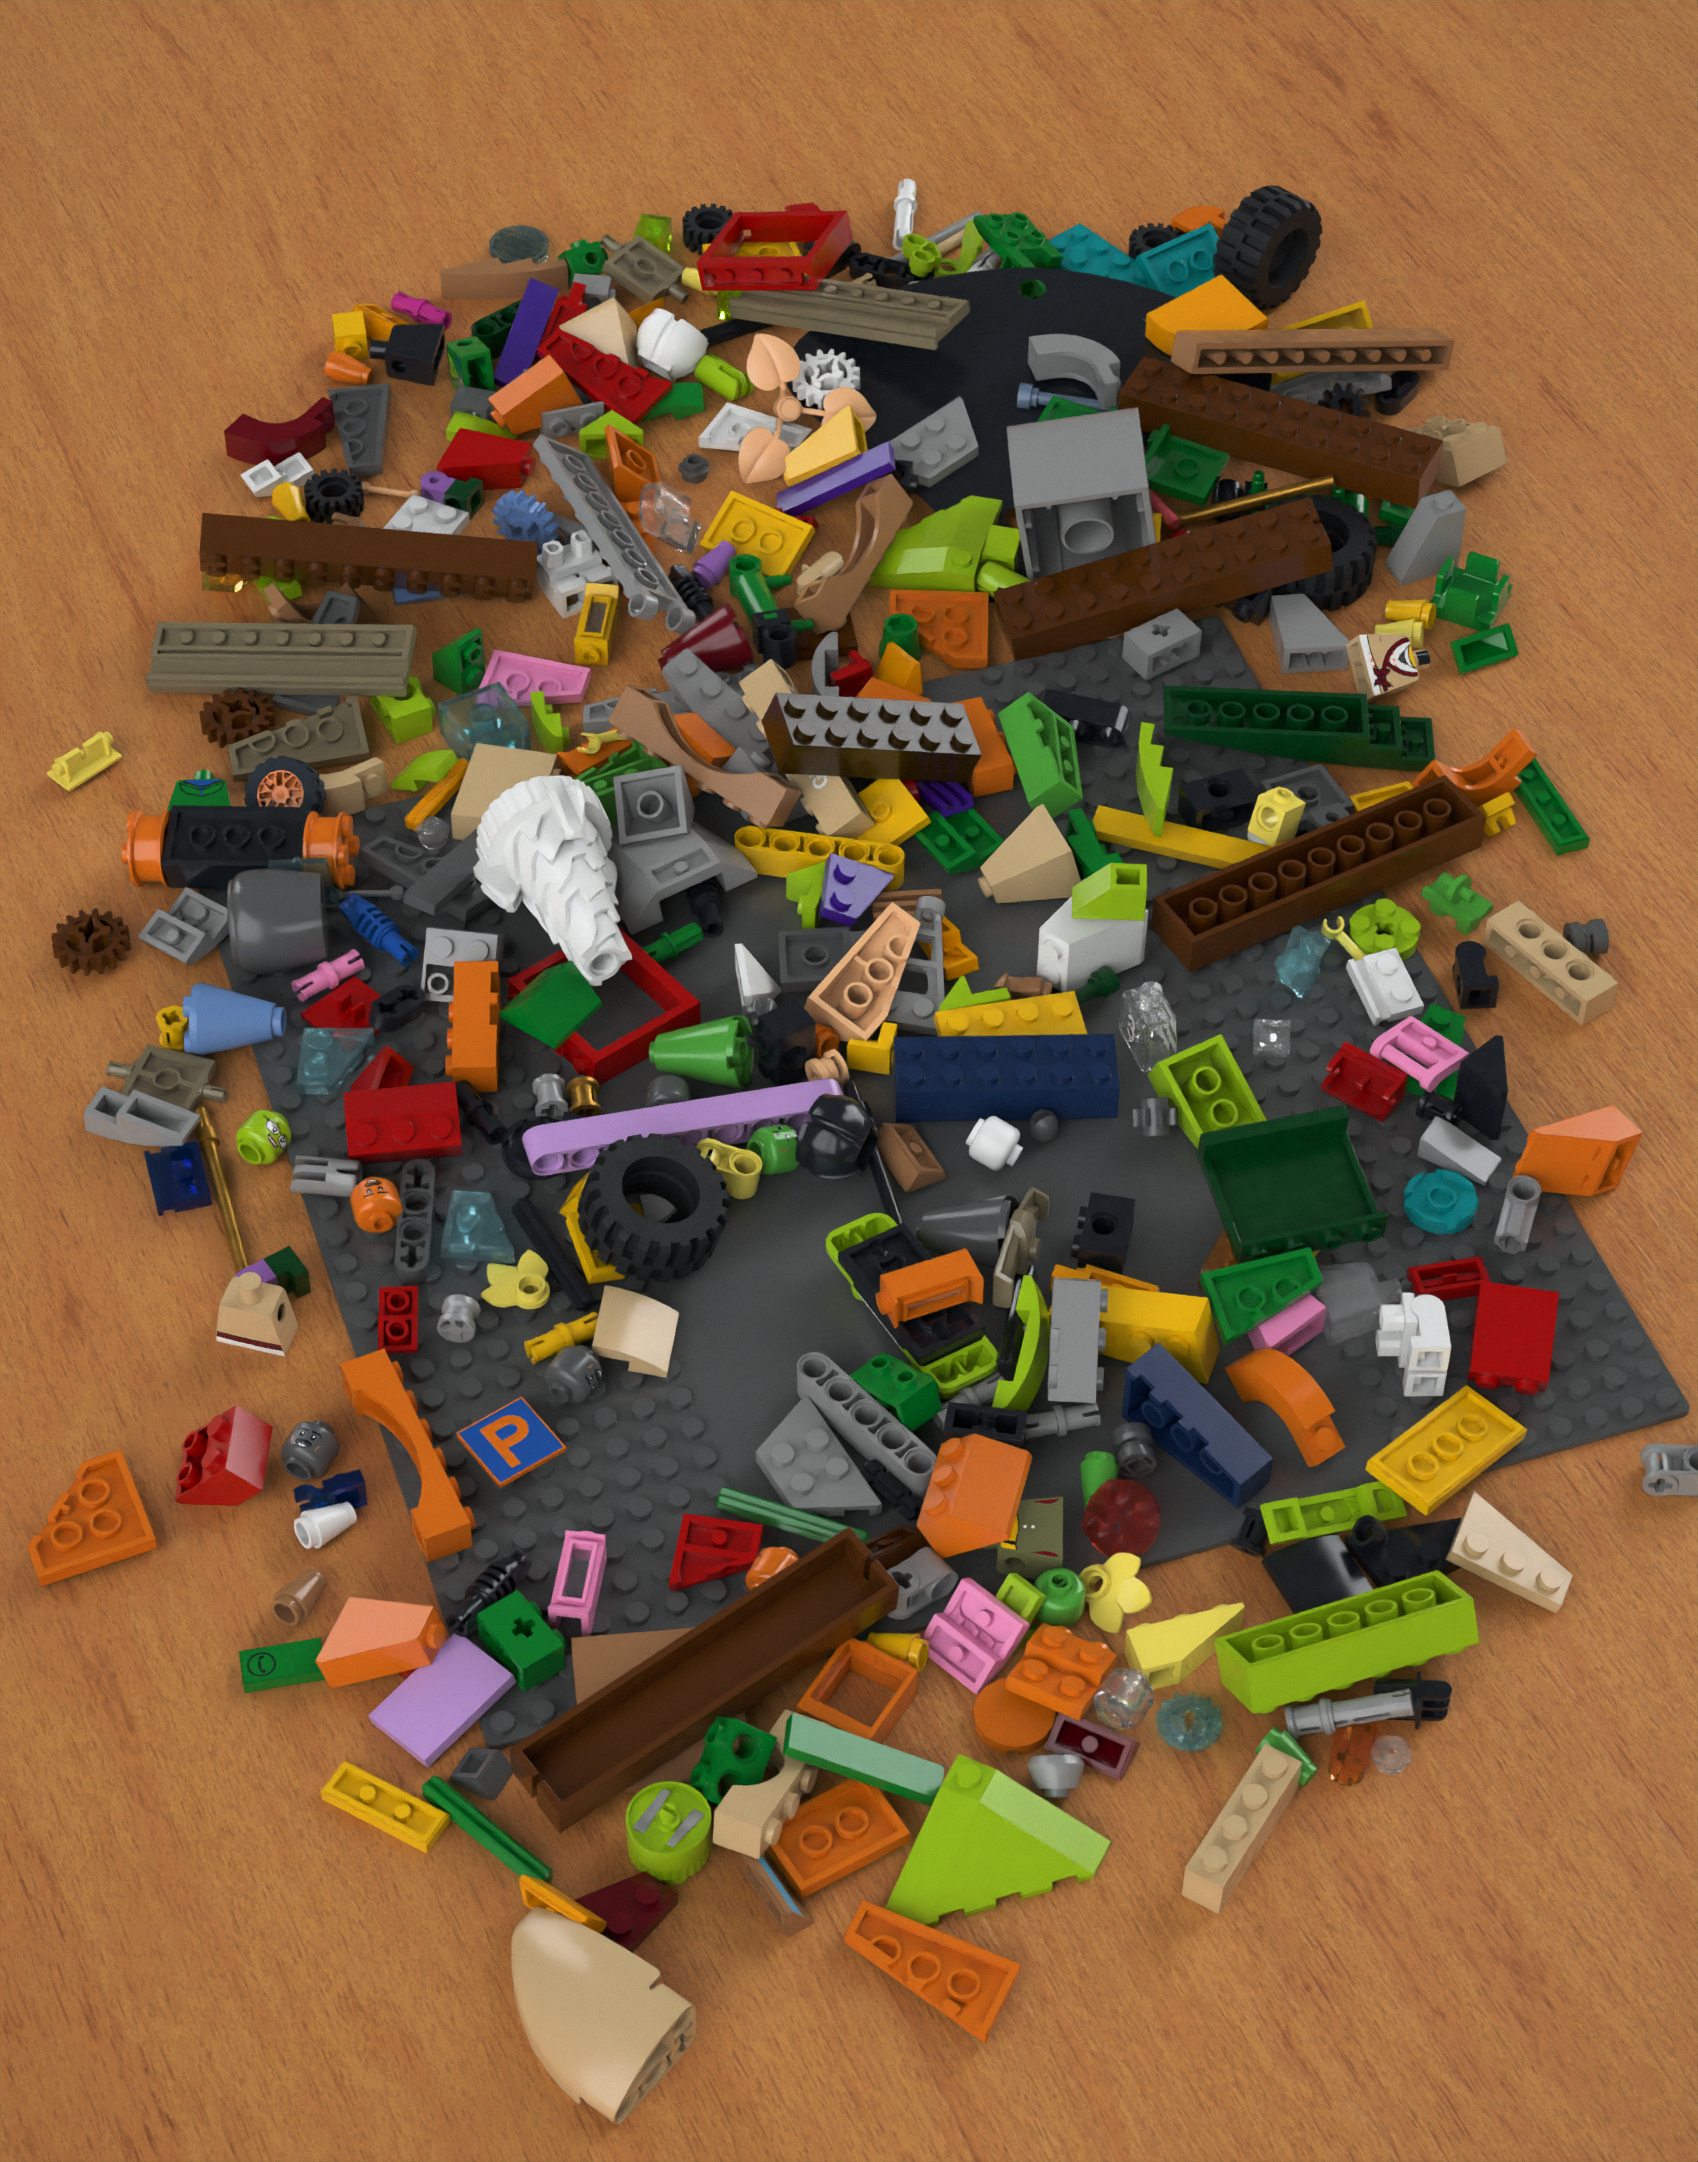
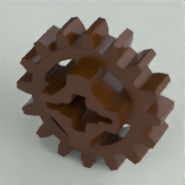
M238 688L236 693L231 694L226 689L224 690L225 696L220 697L214 694L212 695L213 703L204 702V710L199 713L202 734L207 735L209 743L218 740L219 748L266 730L271 731L270 727L275 726L272 703H267L265 695L256 698V690H251L248 694H245L242 688Z
M94 908L90 915H86L83 910H79V917L77 918L70 915L66 916L67 924L58 923L56 925L57 933H53L51 936L54 958L59 959L61 968L69 965L72 974L76 973L79 969H83L85 976H89L91 970H97L100 975L104 974V967L108 966L116 969V960L125 961L127 959L125 951L131 950L128 925L123 924V918L117 917L113 919L112 911L99 915L97 908Z

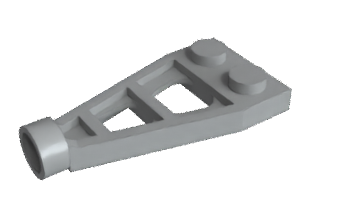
M920 897L913 917L921 923L915 941L932 944L931 960L908 957L904 971L926 974L928 978V991L923 995L896 990L888 1016L884 1021L897 1024V1029L934 1036H938L933 1020L934 1014L939 1011V1006L945 999L941 921L943 920L946 905L937 897Z

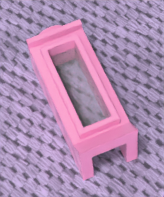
M565 1531V1540L551 1603L548 1606L550 1629L556 1628L559 1631L562 1616L581 1619L582 1637L591 1636L607 1561L606 1535L596 1534L591 1531Z

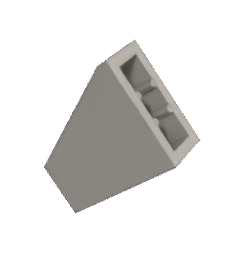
M1450 489L1421 498L1387 557L1385 567L1400 586L1438 575L1448 557L1454 558V567H1458L1466 508Z
M1305 594L1271 596L1269 624L1281 674L1347 670L1349 657L1345 644L1349 640Z

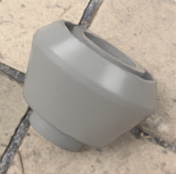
M1072 1754L1039 1755L1031 1757L1027 1763V1768L1035 1788L1044 1789L1045 1798L1069 1797V1788L1078 1787L1084 1769V1761L1079 1755Z

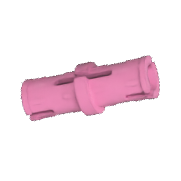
M352 949L330 963L324 961L318 964L317 970L292 981L291 985L294 993L307 986V988L301 990L297 998L304 1002L326 988L330 990L339 986V981L358 971L364 970L365 965L362 958L349 964L355 961V958L360 956V954L355 949Z

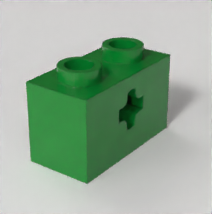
M518 1590L477 1613L479 1639L498 1662L514 1675L516 1684L524 1693L566 1669L564 1651L567 1649V1645L562 1634L556 1628L550 1629L544 1622L543 1614L537 1604L532 1600L528 1602Z

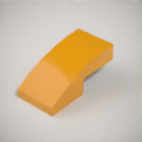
M943 916L941 921L944 978L949 981L979 970L978 957L961 942L960 930ZM918 941L928 959L931 960L932 944Z

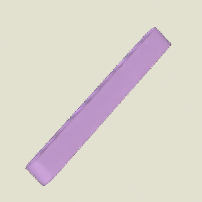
M820 1079L538 1125L530 1128L523 1134L522 1142L532 1171L537 1175H552L591 1168L597 1156L603 1150H607L610 1144L620 1139L626 1142L628 1136L641 1134L643 1138H647L650 1133L662 1134V1138L669 1140L673 1136L681 1139V1144L690 1147L691 1144L696 1147L698 1141L706 1138L715 1139L727 1145L745 1143L750 1140L755 1130L780 1124L792 1127L799 1134L803 1122L811 1121L808 1111L819 1096L824 1093L843 1095V1092L836 1080Z

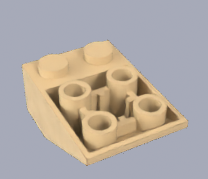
M1435 416L1426 420L1427 424L1421 427L1407 429L1411 432L1443 440L1441 471L1435 479L1440 484L1460 487L1507 463L1500 427L1488 426L1485 422L1469 423L1465 422L1464 419L1449 420L1445 419L1444 416Z

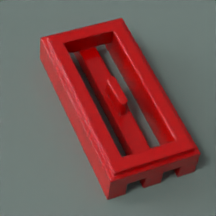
M1481 1256L1408 1267L1406 1275L1408 1282L1412 1283L1411 1290L1413 1293H1416V1297L1427 1294L1433 1295L1441 1301L1477 1296L1481 1281L1491 1282ZM1477 1271L1476 1273L1458 1275V1274H1461V1273H1467V1272ZM1443 1276V1278L1421 1281L1423 1279H1430Z

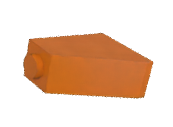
M550 355L488 398L494 408L490 413L492 418L501 429L506 426L514 436L541 428L542 412L583 405L564 371Z
M349 1597L315 1662L329 1686L338 1688L431 1665L438 1650L444 1645L448 1632L434 1606Z

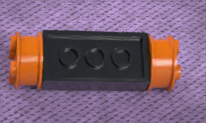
M172 805L171 810H165L162 815H147L144 810L137 809L134 813H129L127 816L128 837L127 842L122 844L121 858L124 864H128L130 881L136 887H142L146 882H162L165 887L227 889L228 882L242 871L273 868L320 873L323 884H337L340 890H346L348 886H354L355 883L353 860L354 856L359 855L360 840L358 835H353V818L347 812H340L337 817H320L319 813L311 811L310 807Z

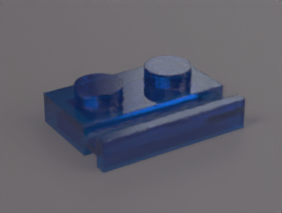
M198 1141L187 1142L183 1146L160 1148L161 1152L150 1154L149 1150L144 1151L158 1216L164 1215L163 1211L172 1209L176 1213L212 1205Z

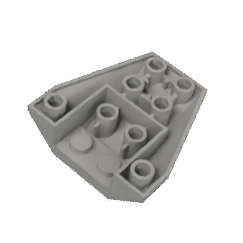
M692 821L690 833L687 835L625 846L620 845L618 823L611 826L613 837L611 838L612 845L607 853V858L612 860L617 867L615 896L618 906H615L631 935L663 921L659 901L715 876L727 892L757 878V872L739 849Z

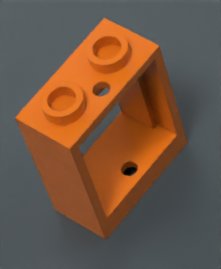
M851 1638L840 1645L796 1705V1713L883 1744L918 1694L919 1670L913 1668L910 1663L903 1659H895L879 1651L870 1642ZM850 1670L896 1692L872 1727L826 1705Z

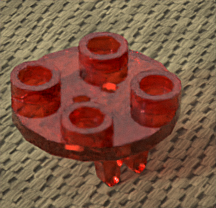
M1111 1479L1106 1481L1104 1485H1101L1090 1497L1085 1510V1516L1082 1520V1529L1101 1554L1112 1557L1114 1554L1125 1552L1138 1557L1145 1554L1157 1540L1161 1529V1510L1156 1497L1145 1485L1129 1479ZM1127 1509L1129 1510L1128 1516L1125 1515ZM1118 1523L1121 1524V1528L1119 1530L1117 1529Z

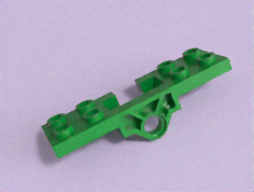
M1014 212L1013 214L990 213L989 215H975L973 223L979 235L1002 259L999 269L1032 267L1051 269L1052 267H1060L1063 255L1048 241L1044 233L1033 225L1025 214ZM1026 280L1020 284L1021 295L1025 298L1037 299L1045 294L1046 287L1039 280Z
M1053 395L1037 422L1102 413V411ZM1111 406L1109 411H1115L1118 408ZM1164 423L1160 431L1156 429L1152 431L1147 442V449L1149 450L1145 455L1149 488L1204 507L1229 464L1230 454L1171 435V425Z

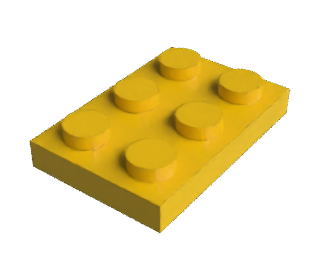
M731 490L699 545L702 550L710 552L722 540H725L736 549L737 554L735 556L749 554L758 557L762 563V574L764 577L780 574L791 575L816 531L810 524Z

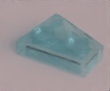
M304 1028L296 1080L297 1093L335 1094L343 1084L344 1077L352 1072L359 1063V1054L366 1045L372 1046L375 1042L374 1028Z
M452 1190L440 1247L441 1258L514 1264L515 1253L513 1245L509 1244L505 1234V1227L500 1216L496 1214V1207L490 1193Z

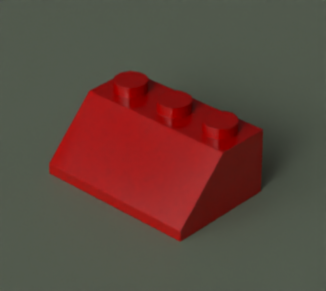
M455 1082L343 1092L349 1159L359 1160L362 1165L462 1155Z

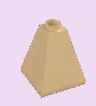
M614 297L559 326L561 330L594 345V349L607 355L611 353L621 358V362L637 368V326Z
M1044 804L1036 807L980 867L983 877L977 879L986 898L993 896L996 903L1070 898L1072 896V887L1081 882L1072 850Z

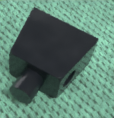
M444 324L395 325L392 328L388 341L371 340L370 358L385 360L386 374L391 378L434 386L446 350Z

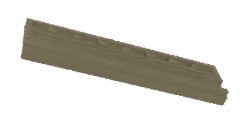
M804 276L805 280H810L809 276ZM824 279L816 290L743 291L744 293L739 298L731 297L729 299L730 306L728 307L730 316L736 319L936 350L938 348L937 343L971 312L968 300Z
M158 622L150 655L152 664L149 674L146 673L145 680L149 691L152 693L224 694V690L228 689L231 694H234L238 688H242L245 694H248L251 690H256V694L354 696L357 694V696H407L406 689L417 630L414 625Z

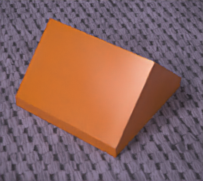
M610 424L605 427L606 465L612 491L618 501L623 503L661 499L664 496V490L655 454Z
M697 713L673 715L674 721L684 739L696 753L710 764L721 769L736 751L730 743ZM662 757L661 760L669 767L671 763ZM688 774L686 781L693 799L703 790L696 786L697 780Z

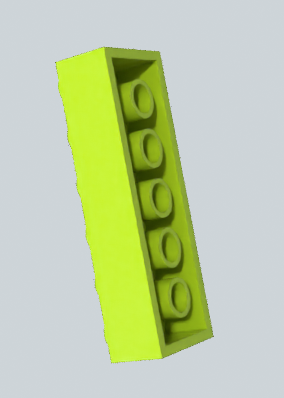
M1439 1570L1214 1639L1221 1683L1253 1714L1270 1713L1275 1711L1280 1705L1293 1701H1308L1313 1699L1316 1694L1331 1689H1346L1351 1687L1354 1682L1370 1677L1381 1678L1389 1675L1392 1670L1405 1666L1423 1665L1430 1658L1443 1654H1457L1463 1652L1468 1646L1480 1643L1473 1598Z

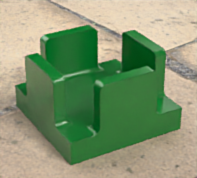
M1471 551L1467 556L1465 570L1454 567L1455 559L1448 557L1437 575L1435 593L1430 603L1436 604V618L1477 631L1493 628L1512 593L1513 585L1509 584L1510 576L1503 575L1499 581L1500 561Z

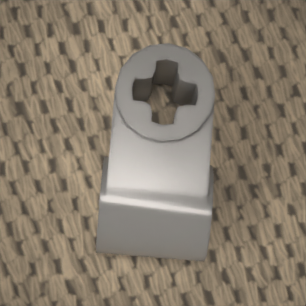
M1655 1443L1641 1450V1463L1645 1466L1646 1473L1642 1479V1486L1646 1493L1653 1496L1686 1495L1698 1497V1445ZM1658 1455L1662 1456L1661 1461L1658 1460ZM1657 1479H1660L1659 1485L1656 1483Z
M924 1547L918 1550L910 1558L887 1570L899 1585L897 1608L887 1614V1616L896 1620L906 1619L932 1602L944 1598L956 1586L959 1579L958 1574L931 1547Z

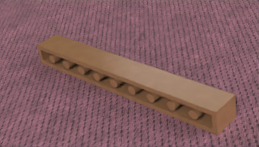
M1434 328L1176 331L1171 362L1190 374L1448 370L1454 340Z

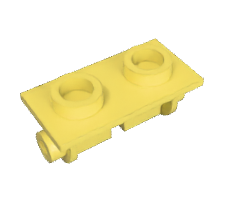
M99 731L94 737L82 744V751L76 747L62 757L56 758L55 764L51 766L52 770L48 771L47 775L70 792L120 760L122 755L111 747V744L114 743L112 735L108 731L104 733Z

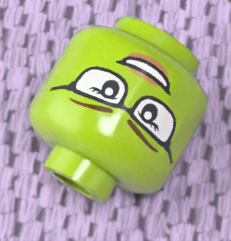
M258 1110L252 1113L236 1133L239 1154L247 1162L256 1165L273 1163L289 1146L292 1140L291 1130L288 1127L286 1118L278 1112H271L269 1110Z

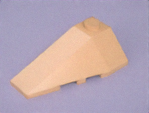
M891 902L810 994L804 1009L816 1023L832 1027L840 1041L848 1042L849 1039L868 1041L888 1016L921 923Z

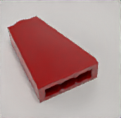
M459 428L436 469L438 472L446 474L448 478L451 477L465 482L470 477L480 479L483 483V490L522 488L528 476H532L535 471L536 459L532 457V443Z

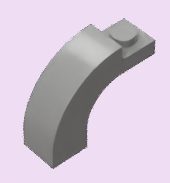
M1046 334L1029 337L1028 364L1037 381L1054 378L1076 379L1086 383L1094 390L1103 410H1109L1111 406L1116 407L1117 395L1121 390L1119 379L1120 361L1111 350L1098 342L1075 335Z

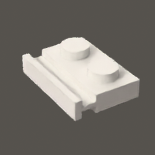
M1396 948L1363 956L1361 960H1348L1346 970L1374 1026L1379 1025L1381 1021L1388 1020V1022L1422 1013L1424 1004Z

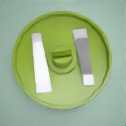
M675 1781L654 1783L639 1791L629 1803L626 1811L627 1850L631 1863L636 1866L638 1871H645L658 1881L664 1880L668 1885L684 1883L688 1876H693L696 1871H700L701 1867L706 1864V1859L710 1857V1851L712 1850L711 1810L705 1797L692 1786Z

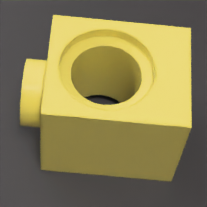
M1280 786L1258 795L1247 830L1273 847L1294 839L1306 803L1294 796V793L1289 789L1281 788Z

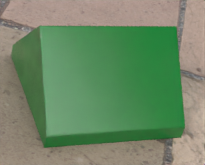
M571 960L542 971L499 1012V1018L557 1049L602 1007V1001Z

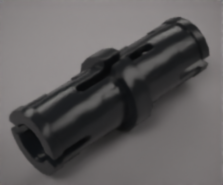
M467 1080L457 1082L455 1084L457 1103L463 1110L467 1123L475 1126L489 1145H496L502 1142L507 1128L494 1115L492 1105L486 1099H482Z

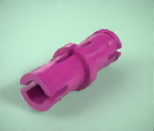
M398 291V294L395 293L392 298L391 308L412 317L413 321L417 323L444 324V331L451 325V312L434 307L426 299H416L401 291Z

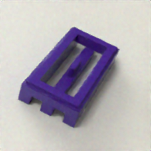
M914 780L919 797L935 811H938L944 818L974 807L973 796L956 782H921L920 780ZM930 789H933L939 795V797Z

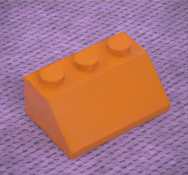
M975 1433L961 1438H951L945 1443H941L916 1526L942 1559L1010 1539L1032 1461V1455L1029 1451Z

